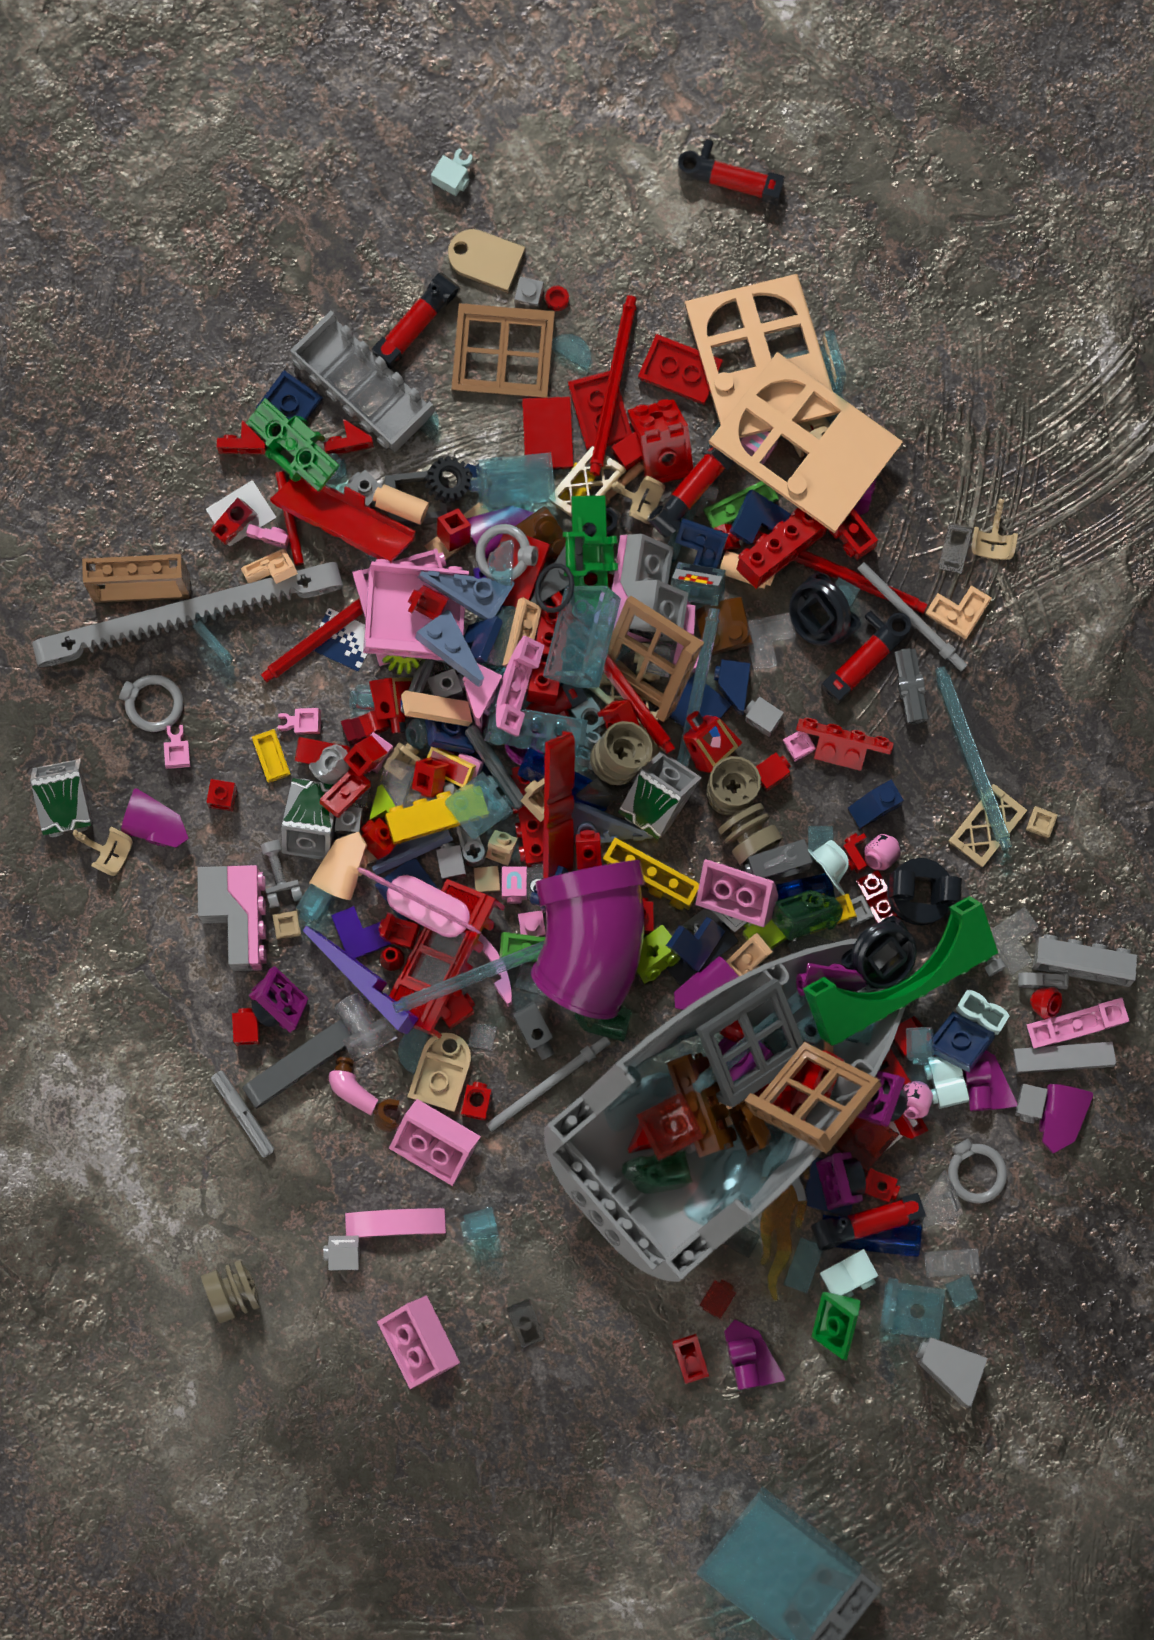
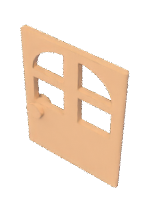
M798 274L685 301L686 311L720 426L771 361V355L765 339L766 334L800 326L809 354L788 358V360L833 391ZM772 296L788 303L797 315L761 324L753 297ZM736 301L744 328L708 337L707 326L713 314L722 306ZM747 339L755 367L732 373L723 372L718 374L711 348ZM779 382L766 387L757 396L782 414H785L805 387L793 382ZM812 394L792 421L799 424L836 415L839 411L815 394ZM745 410L739 423V438L771 431L772 429Z
M777 352L708 443L835 533L903 441ZM779 382H793L805 387L785 414H782L757 395L766 387ZM812 394H815L840 412L820 440L792 421ZM745 410L772 429L752 457L744 450L739 439V423ZM780 436H783L808 454L789 478L788 482L760 463Z

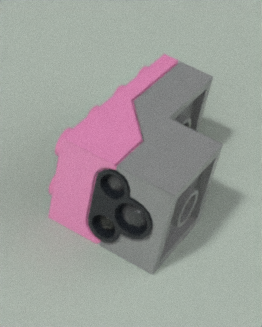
M644 534L620 535L616 560L618 571L614 572L606 630L614 631L625 601L630 596H633L679 627H684L688 593L668 584L673 547ZM635 615L627 635L638 642H652L657 629ZM661 633V636L658 641L674 640L665 635L664 633Z
M257 865L197 867L198 917L203 924L228 923V964L233 971L262 970V964L267 963V951L264 949V945H262V939H266V925L262 921V915H266V901L261 896V891L266 889V880L263 872L259 871Z

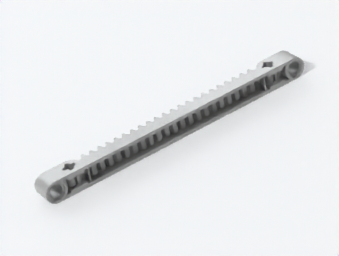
M330 562L298 570V574L277 584L273 578H268L37 639L32 642L37 666L43 668L73 661L83 654L84 648L88 647L91 652H94V647L97 645L100 650H103L104 643H107L109 647H113L114 640L119 645H122L123 638L131 642L133 635L138 640H141L142 633L150 637L152 630L157 635H160V628H163L167 633L171 625L175 630H178L179 623H182L186 628L190 620L194 625H197L198 618H201L205 623L209 615L213 620H216L217 613H220L224 618L228 610L232 615H235V608H238L243 613L245 606L253 610L254 603H257L262 608L263 601L265 600L269 605H272L273 598H276L281 603L282 596L284 595L289 601L291 600L292 593H296L302 598H311L337 591L343 588L338 564ZM303 580H307V582H308V587H307V588H304V587H303V585H302V581H303ZM68 642H72L74 644L72 645V650L67 649Z

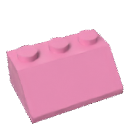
M478 664L484 676L482 685L480 687L476 686L465 676L463 681H465L464 686L475 725L483 732L497 706L499 689L503 678L502 675Z
M705 859L695 905L765 927L775 914L778 900L775 882Z
M416 1099L404 1115L389 1149L453 1186L481 1136Z
M427 1296L407 1303L377 1321L410 1389L460 1364Z

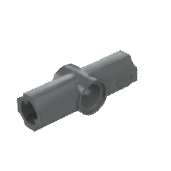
M908 648L895 652L899 676L897 683L900 698L903 699L907 724H920L928 721L924 699L925 685L923 675L919 671L916 649Z

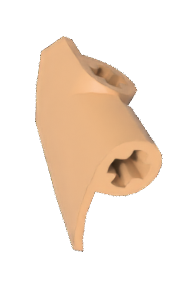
M360 832L335 840L310 880L311 886L336 897L352 900L358 876L362 875L357 868L366 869L368 864V856L364 855L367 844Z

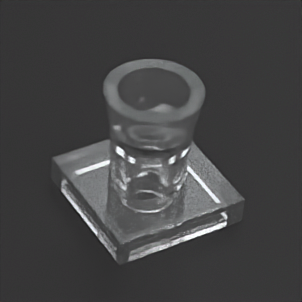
M362 993L352 994L335 1006L334 1011L352 1034L342 1041L354 1062L397 1039L390 1022L385 1017L375 1021L366 997Z

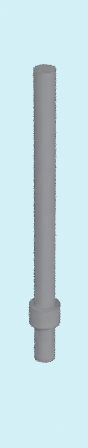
M865 562L857 568L901 613L909 617L911 623L940 650L938 653L944 659L948 658L960 671L968 665L954 652L955 648L949 642L946 644Z
M604 1036L591 1047L586 1046L580 1051V1055L486 1123L487 1127L491 1132L581 1065L594 1060L596 1054L611 1044L610 1041Z

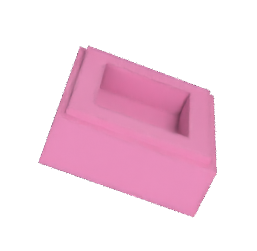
M797 731L783 739V743L794 762L816 750L808 733Z

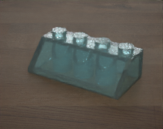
M565 586L561 604L568 595L569 586ZM574 586V593L569 604L559 611L543 673L545 678L578 688H599L621 598L609 587Z

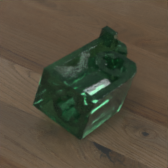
M806 891L775 902L772 921L788 940H792L826 927L829 930L834 929L842 917L843 908L835 897H825L817 891Z
M621 1006L615 1017L598 1019V1023H594L592 1026H589V1021L585 1020L587 1016L576 1013L574 1017L584 1031L624 1042L633 1009Z
M685 1151L647 1157L639 1156L622 1164V1173L625 1178L631 1181L640 1192L645 1194L682 1189L693 1182Z

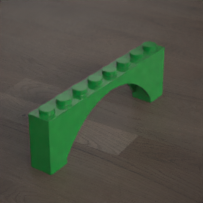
M968 896L950 906L951 914L937 948L917 972L900 984L881 991L857 993L837 988L835 984L823 977L803 988L820 1037L831 1046L840 1044L849 1036L865 1030L867 1026L876 1021L885 1019L890 1013L906 1007L908 1003L926 996L931 990L947 984L949 980L960 974L967 973L974 966L984 963L992 956L998 954L982 903Z

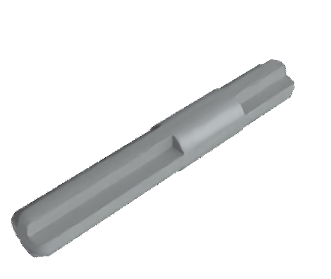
M224 1071L215 1073L211 1080L261 1156L267 1157L272 1154L274 1147Z

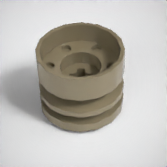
M621 721L614 723L592 748L590 764L594 773L601 780L612 785L629 783L650 760L653 752L651 739L642 727L633 722Z
M731 756L720 760L714 766L707 784L706 796L710 806L724 816H732L746 807L753 806L760 790L761 777L758 769L751 761L742 757ZM729 786H733V789L736 790L735 794L728 790Z
M761 803L738 811L718 829L721 836L730 834L725 839L726 844L738 841L739 844L732 850V854L740 866L747 864L748 857L771 850L783 840L781 833L775 825L765 828L762 826L770 816L768 813L758 816L764 811Z
M241 1260L235 1262L238 1272L236 1274L233 1273L229 1264L225 1266L227 1277L224 1279L217 1270L201 1276L206 1294L220 1324L236 1318L234 1309L236 1305H239L244 1314L248 1313L246 1305L248 1300L253 1310L260 1308L257 1287L250 1271Z

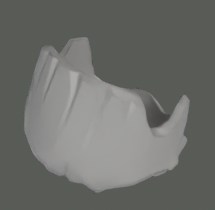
M337 744L326 747L322 751L320 759L316 763L309 764V769L321 782L329 785L336 784L349 771V765L343 760L348 752Z

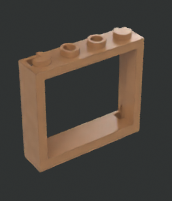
M181 554L82 559L83 584L94 603L191 598L190 574ZM170 560H177V566L170 568ZM90 564H95V571ZM98 584H105V589H100Z

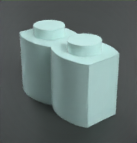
M971 990L965 992L956 1007V1011L961 1016L977 1022L978 1025L994 1032L995 1035L999 1034L1009 1018V1014L1001 1006L988 1003L981 994Z
M938 1056L928 1058V1065L924 1066L927 1080H932L934 1088L931 1089L933 1104L937 1103L939 1109L968 1102L969 1096L962 1068Z
M863 1249L821 1272L820 1276L830 1293L850 1298L854 1295L852 1292L854 1289L861 1286L865 1290L876 1284L874 1279L878 1277V1274Z

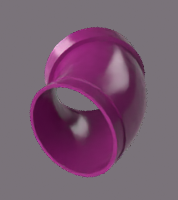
M640 860L592 867L535 882L540 907L546 908L547 929L543 947L537 962L531 969V977L536 986L545 995L573 1012L596 1019L613 1018L618 1014L621 1004L624 1003L632 986L640 962L644 935V907L641 886L645 885Z

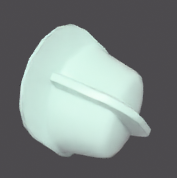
M832 840L826 842L815 851L808 849L809 853L823 867L833 884L844 896L845 893L839 884L849 864L844 850Z

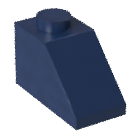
M721 660V667L716 666L714 680L719 681L718 689L727 701L732 704L737 714L744 715L751 663Z
M891 779L868 792L847 809L859 829L902 806L904 800Z

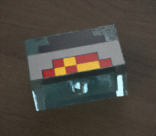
M678 562L671 578V586L687 592V601L718 606L725 591L726 570Z

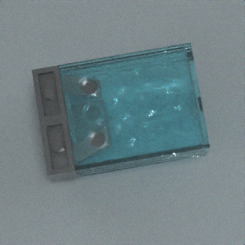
M763 1486L753 1496L696 1572L698 1576L779 1640H843L880 1592L883 1581Z

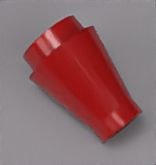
M388 947L382 951L380 963L386 970H398L404 963V954L397 947ZM389 953L396 954L395 958L391 960L387 958V955Z

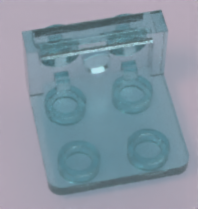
M483 772L449 796L445 801L448 809L472 839L478 838L503 819L504 821L512 814L511 807L513 805L505 795L501 796L496 790L498 787L496 782L490 775L486 777Z

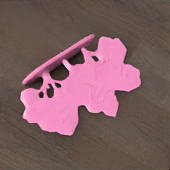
M357 868L363 875L388 887L387 901L390 907L403 916L448 938L460 935L466 928L473 932L481 933L475 927L468 924L470 914L467 906L451 895L414 876H399L390 883L364 868Z

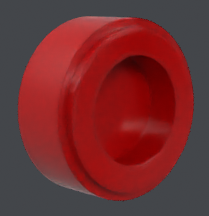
M561 286L549 288L545 294L546 305L553 311L565 309L569 303L567 290Z

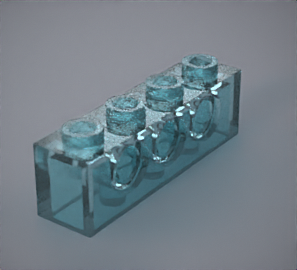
M497 704L490 705L484 741L495 745H511L519 749L529 748L545 753V742L557 738L556 735L561 736L562 731L572 732L575 738V757H581L585 746L588 720L521 709L520 711L525 713L519 736H514L497 728Z

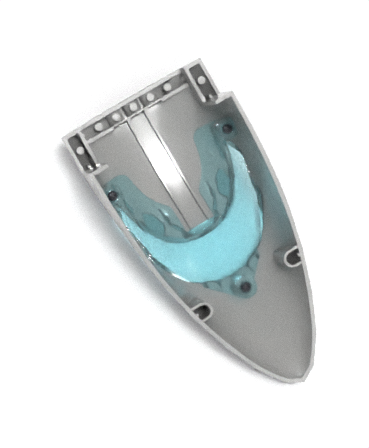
M848 939L808 948L766 963L725 983L691 1004L646 1037L611 1067L582 1096L545 1126L544 1143L547 1156L560 1184L605 1239L637 1268L656 1278L679 1282L711 1252L748 1224L775 1200L822 1152L764 1121L771 1134L769 1146L749 1156L738 1134L737 1140L733 1142L735 1147L726 1149L724 1145L725 1149L700 1158L697 1150L690 1154H687L686 1150L683 1151L677 1140L671 1144L629 1154L627 1149L640 1121L648 1114H651L656 1129L666 1125L669 1126V1129L678 1126L679 1129L688 1126L666 1062L687 1054H692L693 1059H695L694 1055L700 1052L705 1057L706 1052L696 1029L773 978L780 981L803 1043L806 1042L820 1050H824V1040L819 1035L806 996H800L797 991L796 976L806 973L808 963L828 967L832 964L843 965L841 963L843 954L853 949L857 939ZM886 944L872 957V960L880 969L897 952ZM911 972L903 981L911 977ZM867 985L857 993H870L885 989H876ZM770 998L747 1013L755 1035L779 1020ZM905 1007L890 1013L885 1019L867 1026L865 1030L849 1036L842 1043L835 1044L833 1054L844 1059L845 1063L875 1077L892 1045ZM779 1027L760 1040L773 1055L788 1046L782 1027ZM719 1032L714 1035L717 1043L724 1038ZM713 1070L708 1071L710 1078H714ZM839 1076L829 1099L845 1107L861 1087ZM818 1101L807 1115L805 1122L825 1132L841 1112ZM733 1124L728 1126V1128L732 1127L736 1132V1129Z

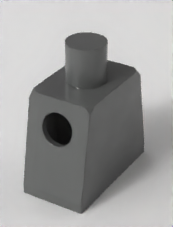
M532 1002L511 1014L529 1049L536 1048L542 1060L555 1054L549 1043L553 1036L535 1003ZM536 1028L541 1033L538 1039H534L532 1031Z

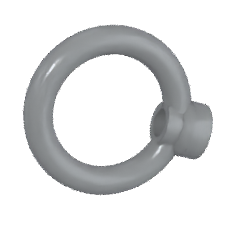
M499 524L486 530L480 537L476 546V562L480 571L487 578L493 581L507 582L519 577L528 565H536L538 561V548L530 546L526 535L519 528L509 524ZM509 534L515 537L520 544L518 551L519 562L508 572H496L486 562V547L489 541L496 535Z
M147 675L136 680L134 683L126 681L119 696V699L125 701V710L132 723L140 729L149 732H159L166 730L167 726H173L180 718L183 710V696L180 689L172 680L161 675ZM147 685H161L168 689L173 697L174 705L171 714L160 722H148L142 719L136 712L135 700L139 691Z
M969 1139L951 1148L955 1155L949 1164L948 1179L953 1191L960 1198L970 1203H985L996 1198L1003 1190L1007 1180V1168L1002 1156L990 1146L971 1144ZM972 1154L988 1156L997 1168L995 1184L984 1193L967 1191L961 1185L958 1178L960 1163Z

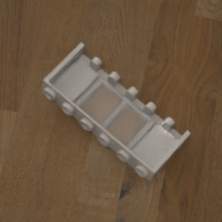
M332 311L319 321L290 350L293 356L292 362L301 371L305 369L310 374L309 378L317 386L323 385L327 389L325 391L326 394L334 402L339 400L344 405L342 407L343 410L350 417L356 416L361 421L359 424L366 432L370 433L372 431L378 437L376 440L385 449L389 447L394 453L435 413L434 406L430 401L426 403L414 387L411 389L406 385L402 376L398 372L393 373L387 367L383 358L380 356L377 358L363 340L360 342L354 337L347 325L342 326L336 320L335 314Z

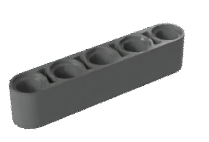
M339 1020L245 1084L242 1089L257 1109L345 1050L356 1039L344 1021Z

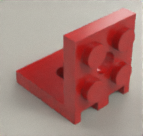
M663 399L658 401V403L638 405L635 408L628 409V418L640 439L645 477L649 476L661 483L685 478L694 468L689 429L674 399ZM673 454V458L670 461H662L664 455Z

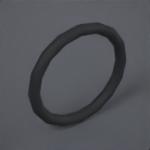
M553 563L540 573L536 581V601L540 608L548 613H556L563 610L573 596L574 578L567 566L562 563ZM561 568L569 578V592L565 601L560 606L549 608L541 600V582L550 570Z

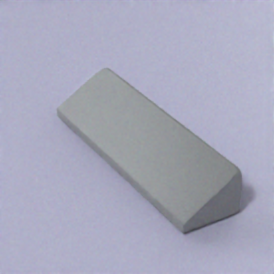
M1113 1042L1047 1046L1035 1049H1013L1016 1074L1116 1066Z

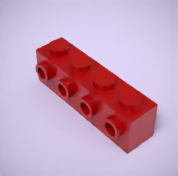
M797 508L792 512L787 521H780L769 535H762L756 541L755 546L751 549L746 548L739 554L736 570L757 589L822 538L827 528L803 510Z
M854 508L835 533L829 530L835 539L839 537L844 545L842 547L849 557L854 556L857 561L877 547L878 539Z
M543 609L541 611L535 641L545 646L539 667L532 669L526 689V701L555 706L568 630V623L559 612L548 613Z
M541 764L512 768V775L510 776L523 796L526 794L525 788L532 781L535 780L538 783L543 779ZM526 806L520 809H514L513 807V814L518 813L520 823H515L517 838L522 837L523 847H519L521 862L526 861L527 868L543 865L544 820L540 822Z

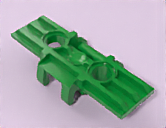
M266 398L246 422L254 433L268 446L265 456L270 460L273 459L280 465L294 482L299 481L303 477L320 492L340 466L316 444L317 441H325V437L320 432L312 431L308 427L309 423L303 417L294 416L288 419ZM276 425H280V434L276 437H273V428ZM283 448L295 457L292 463L280 453Z
M571 496L572 532H563V538H565L566 566L573 574L575 584L574 609L577 613H608L607 572L618 571V563L614 562V544H617V536L606 537L605 496ZM586 523H591L595 526L596 532L593 537L586 535L582 531ZM575 538L582 539L583 571H576ZM587 572H593L597 576V582L594 586L585 584L584 576H586Z

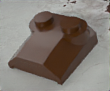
M545 506L515 526L525 535L551 544L545 563L552 558H558L565 547L563 531Z
M742 597L725 599L695 610L701 640L704 642L703 647L707 657L754 644Z
M742 1102L728 1110L729 1117L748 1156L769 1146L771 1134L764 1120L753 1115L746 1102Z

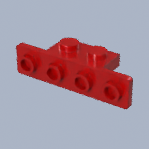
M813 718L799 719L796 728L797 731L820 736L814 759L859 771L862 770L867 749L891 754L894 744L886 737L876 736L874 738L867 736L859 730H843L839 725L820 724Z

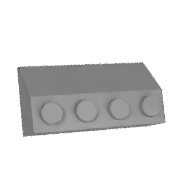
M1046 934L1043 935V938L1039 937L1037 939L1032 965L1033 970L1054 974H1069L1071 977L1130 987L1135 981L1137 955L1131 954L1129 949L1117 948L1116 951L1107 950L1106 945L1094 943L1091 947L1082 945V941L1068 939V942L1058 941L1057 936Z

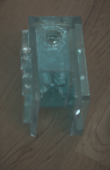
M551 452L475 460L477 477L470 478L471 492L479 493L480 509L556 501Z

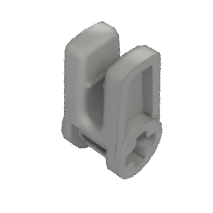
M471 822L457 826L456 829L466 864L471 867L482 865L486 855L474 823ZM473 849L478 853V857L474 859L471 855V850Z

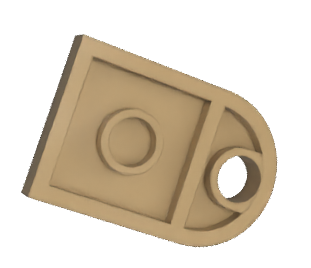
M469 229L458 233L452 239L448 248V257L452 268L461 276L508 293L524 255L525 247L480 230ZM459 244L466 245L468 251L463 255H458L454 251L455 247Z
M441 1033L440 1039L433 1036L423 1047L408 1098L418 1099L425 1104L455 1113L471 1064V1053L467 1043L461 1037L452 1033ZM452 1039L457 1043V1049L454 1052L447 1053L444 1051L443 1044L446 1040Z

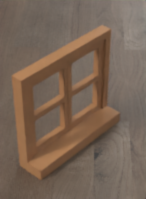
M459 303L451 390L548 398L555 311ZM470 321L501 323L499 350L468 347ZM510 324L540 326L539 353L508 351ZM467 352L498 355L496 381L465 379ZM507 356L539 358L536 385L505 382Z
M630 596L625 601L605 651L636 693L659 707L656 718L664 722L676 710L704 642L633 596ZM635 615L657 629L649 648L627 635ZM661 633L684 646L676 666L654 652ZM623 644L645 657L637 676L616 663ZM650 661L671 674L664 694L642 680Z
M804 1042L760 1097L750 1093L744 1101L753 1115L828 1153L882 1084L879 1079ZM808 1060L829 1070V1073L814 1091L792 1080ZM839 1076L861 1087L845 1107L823 1096ZM787 1085L809 1095L794 1115L773 1105V1102ZM818 1101L841 1112L825 1132L803 1121Z

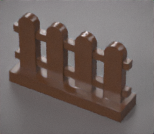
M702 1052L695 1054V1059H693L692 1054H687L666 1062L699 1158L725 1149L724 1145L726 1149L735 1147L733 1142L737 1140L735 1130L732 1127L728 1128L725 1121L729 1112L726 1105L720 1104L715 1094L720 1091V1087L716 1080H711L708 1071L712 1070L708 1057H703Z

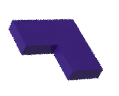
M354 906L331 915L345 952L355 959L392 945V943L385 942L380 936L379 925L381 922L362 928Z

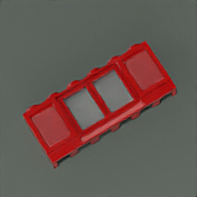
M446 879L441 891L462 901L467 906L470 914L468 924L482 932L483 928L489 931L494 928V922L489 918L494 907L502 911L505 908L497 899L449 879ZM426 927L419 933L418 941L413 951L409 954L407 963L389 995L418 1017L413 1028L439 1039L441 1038L442 1034L434 1028L439 1017L448 1019L451 1015V1010L445 1007L450 995L459 997L462 993V988L456 985L461 973L471 974L473 967L467 960L472 950L478 953L483 950L484 945L478 940L481 933L473 932L466 928L460 935L448 938Z

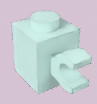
M460 148L455 152L453 160L443 155L431 174L433 184L457 196L460 190L464 191L470 179L468 178V169L466 167H469L473 162V155L471 154L466 160L460 159L462 155V149Z

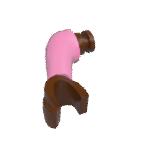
M347 1057L336 1058V1064L338 1065L335 1066L334 1071L329 1073V1083L337 1096L370 1116L372 1113L375 1114L374 1122L380 1130L391 1132L398 1129L399 1124L396 1120L387 1117L383 1111H397L400 1100L386 1099L378 1103L379 1099L370 1094L356 1081V1076L352 1073L353 1069L351 1068L354 1065V1060Z

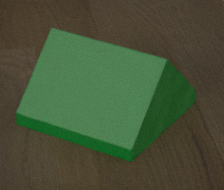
M822 1292L811 1337L842 1360H847L861 1300Z

